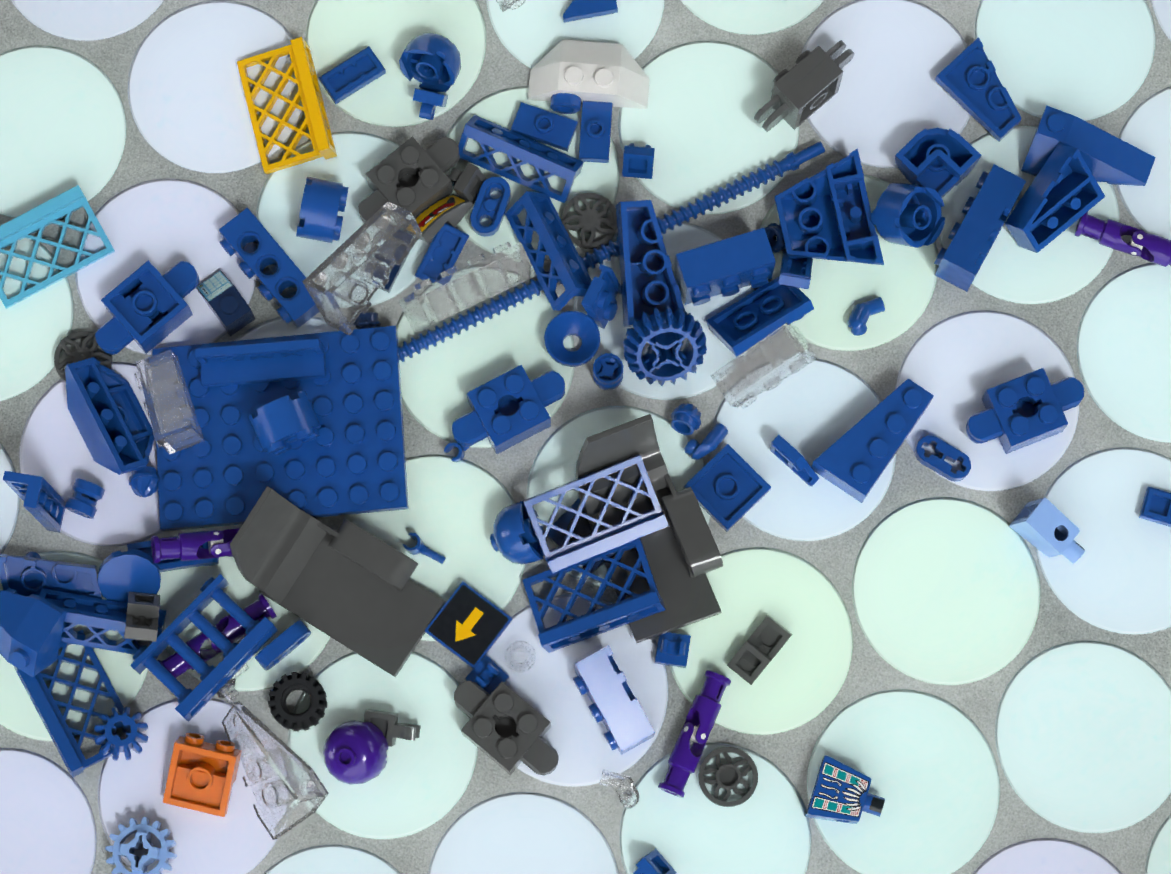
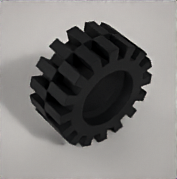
M291 672V675L287 676L285 674L281 676L282 679L279 682L276 680L273 684V690L269 692L270 701H268L270 712L275 720L284 728L297 732L303 729L304 731L309 730V727L319 724L318 721L325 715L327 696L318 680L304 672L302 674ZM295 690H303L310 697L308 709L300 714L292 713L286 707L287 696Z

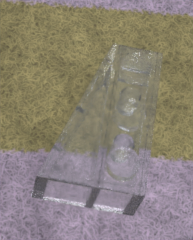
M785 323L710 376L729 405L735 408L740 406L743 409L757 400V395L766 390L770 391L783 382L782 380L799 372L808 364L818 359V356L800 329Z

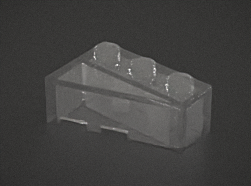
M170 349L137 361L138 372L134 373L139 389L143 390L144 408L151 420L157 446L159 448L163 447L169 454L205 442L178 357Z

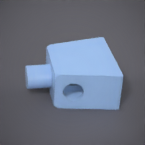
M1045 497L1028 502L1009 525L1010 528L1048 557L1062 554L1070 562L1075 563L1085 552V549L1074 540L1080 532L1079 528Z

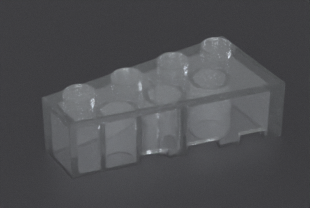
M387 201L302 281L326 324L349 336L356 328L353 323L360 313L365 314L372 305L369 302L379 287L382 289L390 280L388 277L395 264L400 266L423 234L411 211Z
M508 241L493 248L495 254L486 259L482 253L467 260L468 267L460 271L457 266H454L440 273L441 280L432 283L430 278L414 285L415 292L399 300L414 334L537 276L522 243L511 246Z

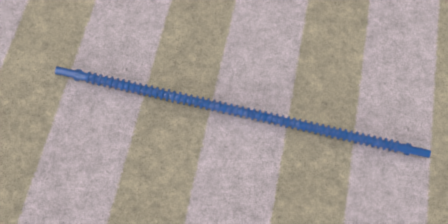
M819 141L795 154L790 152L779 162L773 160V165L771 166L765 164V169L763 170L757 168V173L750 171L749 177L742 175V180L734 179V184L726 183V188L718 187V192L712 190L710 196L703 194L702 200L695 198V203L687 202V207L679 206V211L672 210L671 215L664 213L663 219L657 217L661 233L666 234L667 229L673 231L675 225L681 227L683 221L689 223V218L691 217L697 219V214L699 213L705 215L706 210L713 211L714 206L720 208L722 202L728 204V199L730 198L736 200V195L738 194L744 196V191L746 190L752 192V187L759 189L760 183L767 185V180L775 181V176L777 175L783 177L784 172L799 169L800 164L825 152L823 144ZM618 236L616 242L609 240L608 246L601 244V249L593 248V253L585 252V257L582 258L580 256L586 270L589 267L595 269V264L597 263L603 265V260L605 259L611 261L612 256L619 257ZM530 279V283L527 285L522 283L521 288L515 286L513 292L507 290L505 296L499 294L497 300L491 298L489 304L483 302L481 308L475 306L474 311L467 310L466 315L459 314V318L456 320L452 317L450 323L443 321L442 327L435 325L434 331L427 329V334L422 335V333H419V338L411 337V342L409 343L403 341V345L399 347V360L405 362V357L413 358V353L421 354V349L428 351L430 345L436 347L438 341L444 343V338L449 337L452 339L454 333L460 335L462 329L468 331L470 325L476 327L478 321L484 323L485 318L492 319L493 314L500 315V311L503 309L507 312L509 306L516 308L517 302L524 304V299L532 300L533 294L540 296V291L543 289L538 279L536 281Z

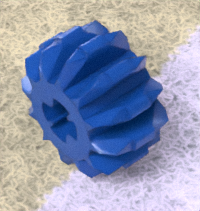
M126 706L124 708L123 715H119L118 709L113 707L111 708L113 717L110 718L107 714L103 713L100 719L105 725L97 724L94 727L95 732L102 734L94 739L95 744H105L101 749L103 755L113 750L112 759L114 761L119 759L120 752H124L126 760H131L130 750L132 749L140 754L142 747L139 743L148 742V736L142 733L148 729V724L144 722L138 723L142 717L140 712L129 717L130 707ZM122 728L124 732L129 731L130 733H126V739L121 740L119 735H116V729Z

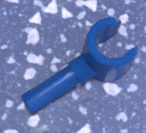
M453 442L446 445L444 452L448 453L453 448H458L459 454L451 461L460 462L463 460L465 451L469 447H463Z
M416 533L408 534L411 538L417 540V545L412 548L403 544L408 553L412 555L421 553L441 564L444 563L446 557L425 546L422 539Z

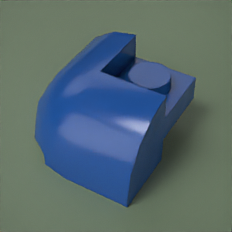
M933 128L924 129L916 134L895 155V163L912 185L917 184L918 186L930 187L936 190L943 198L970 173L982 155L952 129Z

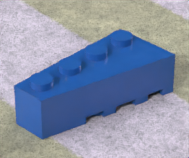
M652 201L619 202L616 204L624 327H633L634 319L642 321L643 312L649 316L654 314L655 307L660 312H664L667 306H669L673 313L678 308H681L684 315L687 314L681 299L679 286L672 271L669 255L666 252Z
M907 379L815 459L811 468L814 472L863 503L930 405L934 395L910 379Z

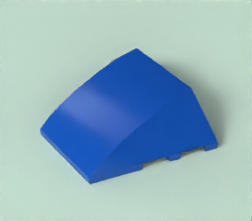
M858 148L842 160L826 166V169L800 181L774 197L787 256L884 265L878 235L871 221V208Z

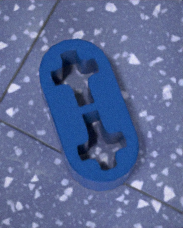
M935 436L923 437L915 448V456L922 465L950 481H961L970 472L971 461L969 457ZM930 444H933L935 446L934 452L942 458L933 454L929 458L925 457V450L922 446L928 447ZM944 459L952 463L960 460L962 462L961 468L964 472L960 470L956 474L951 472V464L944 461Z
M302 620L295 622L264 647L255 657L256 661L265 671L271 669L310 636L311 631Z

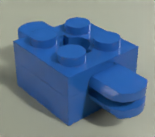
M148 260L102 298V303L113 317L100 327L95 334L96 341L101 350L107 354L115 355L134 340L147 354L190 318L193 313L183 298L199 285V275L194 266L188 262L181 261L162 276Z
M519 365L467 392L468 403L473 411L453 422L452 433L454 440L463 447H470L488 438L495 453L499 454L551 427V418L545 407L562 399L565 395L564 378L555 371H548L530 381L522 365Z
M1044 368L987 389L981 398L986 410L973 414L966 424L967 436L977 444L999 438L1005 454L1062 433L1068 425L1063 412L1079 405L1084 398V387L1074 377H1068L1050 384Z

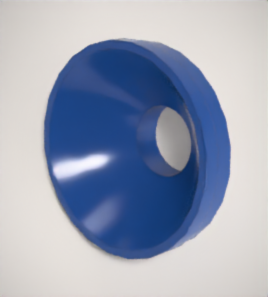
M566 311L558 314L549 322L544 335L545 347L551 358L557 363L568 367H578L586 364L596 355L600 345V331L597 324L588 315L578 311ZM570 335L579 337L582 342L581 347L577 351L566 350L563 345L566 337Z

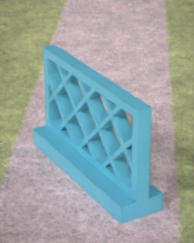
M79 185L0 226V253L9 255L4 272L0 271L2 276L0 281V299L6 309L115 252ZM84 207L89 216L85 229L69 224L72 213ZM66 216L65 222L57 221ZM92 223H93L95 229L97 230V232H94V231H91V230H90V227H91V224H92ZM55 224L63 227L58 243L42 239L46 226ZM67 228L84 233L79 249L62 245ZM39 230L37 237L31 235ZM88 234L101 238L106 247L95 254L83 251ZM27 238L36 241L31 257L14 253L19 240ZM40 242L57 247L52 264L35 259ZM12 245L10 251L3 250L4 248ZM61 249L78 253L73 266L65 268L56 265ZM82 255L88 256V258L80 261ZM13 257L30 261L25 278L8 273ZM34 263L50 267L47 279L41 283L29 280ZM55 269L61 271V272H59L58 274H56V275L53 276V273H54V270H55ZM7 277L23 282L20 294L10 299L7 298L3 290ZM27 284L35 285L26 290Z

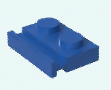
M600 264L599 270L601 274L599 278L594 276L581 304L597 326L605 329L608 321H612L617 313L618 302L615 297L617 293L621 295L622 293L621 285L612 268Z

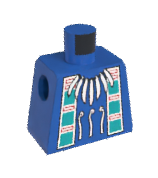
M825 755L821 762L805 816L814 819L857 824L862 811L880 817L885 798L868 793L872 780L870 777Z

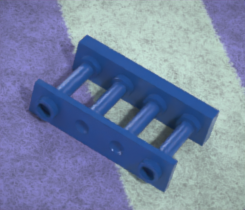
M221 574L216 578H209L200 588L202 593L157 637L156 642L153 641L148 647L146 645L142 646L132 658L134 661L130 665L139 675L147 668L178 698L177 702L179 705L175 710L188 722L278 631L274 624L266 617L261 621L258 619L253 620L223 591L229 583ZM213 600L246 630V636L239 644L236 642L231 643L201 614ZM191 622L223 652L222 656L224 659L216 667L214 665L209 666L178 636ZM168 645L201 675V682L193 690L191 688L186 689L156 660Z

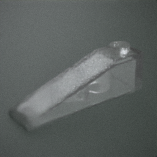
M240 701L234 702L222 720V725L228 741L235 744L234 749L242 750L240 759L246 775L242 777L246 787L251 786L257 801V803L253 804L257 817L272 840H275L314 814L329 792L314 770Z

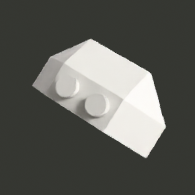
M562 40L530 70L528 100L551 102L553 94L569 93L579 96L581 104L583 101L613 103V107L648 109L650 79L623 44Z

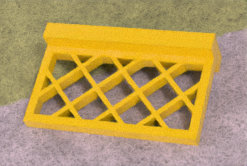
M302 37L290 40V45L237 61L263 170L266 175L321 157L327 160L337 156L310 46ZM290 54L292 63L286 73L274 68L279 57ZM259 64L265 70L258 82H255L248 77L246 68ZM271 71L283 77L275 92L263 86ZM288 81L298 86V92L293 101L280 95ZM260 89L272 95L264 110L255 106L254 102ZM278 99L290 105L282 119L270 114ZM295 108L305 113L306 118L300 128L287 123ZM267 117L279 123L271 138L263 134L261 130ZM285 126L297 132L289 147L277 141ZM307 127H308V129H309V133H310V134H308V133L305 132L306 129H307ZM302 136L312 141L314 151L300 154L294 149ZM264 139L267 140V141H269L266 146H265ZM274 145L286 150L281 161L270 164L268 154Z

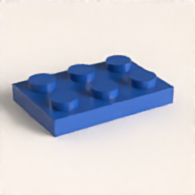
M778 276L768 284L763 285L707 319L706 322L712 333L737 357L814 310L811 300L797 287L778 284Z

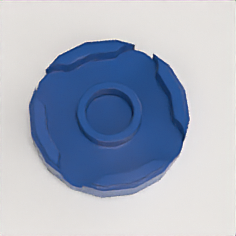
M129 549V551L121 552V550L113 552L103 560L99 567L98 587L107 600L128 603L129 591L157 594L160 589L161 573L158 563L154 564L152 557L140 550Z

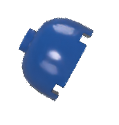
M423 33L407 44L399 59L401 71L409 81L414 78L422 82L419 85L421 89L439 93L448 91L451 85H454L461 70V57L457 47L447 37L435 33Z
M523 501L503 508L496 516L493 533L490 535L494 550L496 552L500 551L504 558L515 564H528L544 559L543 551ZM532 506L536 517H539L536 510Z

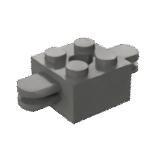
M842 40L837 42L827 52L820 46H817L812 52L810 50L803 52L797 58L796 65L791 70L784 69L774 78L771 100L757 111L754 116L756 122L761 123L765 120L762 128L768 132L784 119L795 130L838 93L844 72L842 68L852 60L855 53L851 49L844 51L847 45Z
M412 136L368 171L365 175L368 186L373 192L358 205L362 222L369 227L375 228L394 214L406 228L424 209L434 202L449 196L453 192L452 181L445 172L457 164L460 159L457 143L449 137H442L424 150Z
M465 681L457 686L454 692L455 704L457 708L470 718L461 729L462 735L509 775L515 771L521 762L536 774L542 776L551 774L556 769L559 760L557 750L542 738L551 728V722L503 682L499 684L491 695L473 681Z

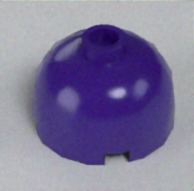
M356 720L348 721L336 727L326 739L323 748L324 763L329 773L338 781L349 785L364 784L379 776L386 767L388 742L382 731L374 724Z

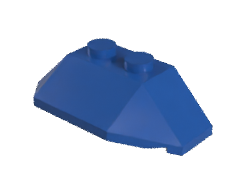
M94 357L67 364L65 367L67 407L94 461L118 475L146 467L149 462L155 433L129 382L113 370L101 365L100 361Z

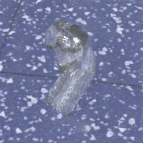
M247 664L217 692L220 699L223 698L225 703H233L238 698L239 693L235 689L236 679L249 669Z
M603 769L599 785L614 788L620 799V804L624 808L631 809L635 807L639 802V792L633 779L630 776Z

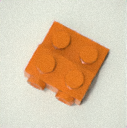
M186 733L185 737L180 736L174 743L163 803L225 817L228 811L232 786L236 781L242 750L234 749L235 744L226 740H217L216 744L204 742V736L197 733Z

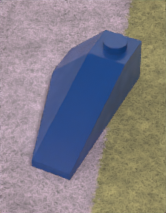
M1046 105L1021 171L1037 176L1058 143L1079 150L1097 182H1107L1113 185L1145 186L1156 157L1072 114Z
M0 590V654L8 663L34 677L57 661L66 611L38 595L32 594L27 597L19 595L17 590Z

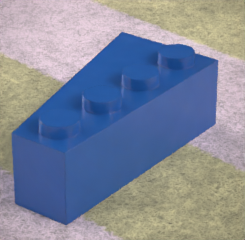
M995 164L989 173L983 171L975 186L980 189L976 198L969 197L962 210V213L966 214L961 224L955 223L948 236L952 240L948 249L942 247L934 264L939 266L935 276L968 292L1017 201L1026 180Z

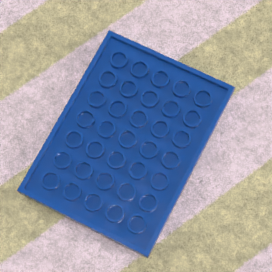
M396 326L152 349L157 471L160 477L158 494L161 531L241 525L267 486L314 518L409 509L398 330ZM318 338L325 347L327 378L203 387L201 385V363L195 358V348ZM306 391L321 425L318 429L320 436L306 443H303L302 440L290 443L292 449L280 455L274 456L273 453L269 454L268 451L263 452L248 415L252 413L258 416L256 409L286 395H289L291 400L299 398L297 392Z

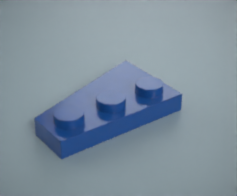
M978 37L936 76L935 81L1000 142L1021 122L1022 118L1007 89L1002 86L995 72L996 69L992 61H989L985 54L983 44Z
M0 554V580L3 591L13 589L17 590L19 595L29 597L32 594L39 596L41 588L99 599L103 597L98 587L97 565Z

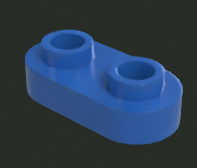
M490 177L481 185L470 216L471 227L479 236L489 237L500 229L511 198L510 186L505 179ZM493 191H499L501 196L494 199L490 194ZM488 218L492 222L489 226H483L480 224L481 220Z

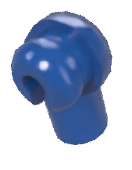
M881 297L854 306L848 318V327L851 328L853 335L860 336L865 334L869 316L885 311Z
M720 423L715 424L701 444L696 439H691L684 448L685 453L690 455L691 459L700 460L719 446L728 434L727 428Z

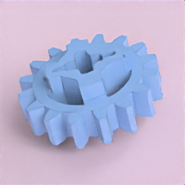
M147 817L142 818L141 824H138L134 818H130V827L127 828L119 824L118 828L121 833L118 836L110 834L109 837L115 843L114 846H106L105 850L113 853V857L106 860L107 864L116 865L111 872L112 874H162L163 869L172 871V866L167 862L169 859L177 857L176 854L169 851V848L175 846L176 842L174 840H166L171 832L169 829L159 831L161 823L157 820L149 826V818ZM135 833L133 840L128 844H123L127 837ZM151 833L159 839L162 848L155 847L152 844ZM143 844V848L148 850V854L142 855L140 860L138 856L134 855L135 849H141ZM121 856L127 857L131 862V872L123 865ZM155 860L159 861L154 869L147 872V867Z

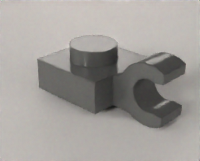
M371 709L365 710L364 722L372 723L381 730L390 747L395 745L396 738L414 741L415 738L420 737L421 725L398 723L399 714Z

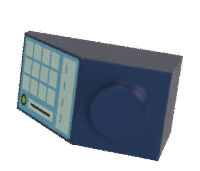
M221 270L196 287L230 336L255 320L249 305Z

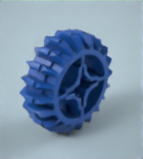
M667 306L664 312H660L655 307L654 314L649 316L643 312L642 321L633 320V328L627 329V338L623 342L625 351L623 354L632 373H636L639 380L646 378L650 385L658 380L661 386L664 385L665 381L670 380L675 385L677 378L681 377L686 380L687 372L696 373V365L703 364V355L706 354L707 350L705 344L706 336L702 331L700 322L698 320L695 321L691 313L684 315L681 308H678L673 313L669 306ZM687 338L688 342L685 348L681 350L682 341ZM646 343H649L648 351L643 355V347Z

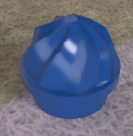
M683 403L673 410L671 426L678 433L692 435L694 430L699 429L701 425V413L693 404Z
M146 466L132 471V475L129 477V485L135 495L149 497L157 492L160 477L157 475V470L154 467Z

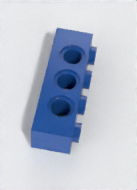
M248 208L219 229L223 239L219 242L230 257L235 254L240 259L241 263L238 266L249 279L253 276L261 284L257 289L268 302L271 299L279 306L276 311L287 325L292 322L298 329L326 307L321 294ZM255 242L259 244L258 249L252 253L244 251V247L248 243ZM268 265L278 267L273 275H264L262 273L263 269ZM293 287L297 289L296 294L291 298L281 296L286 288Z

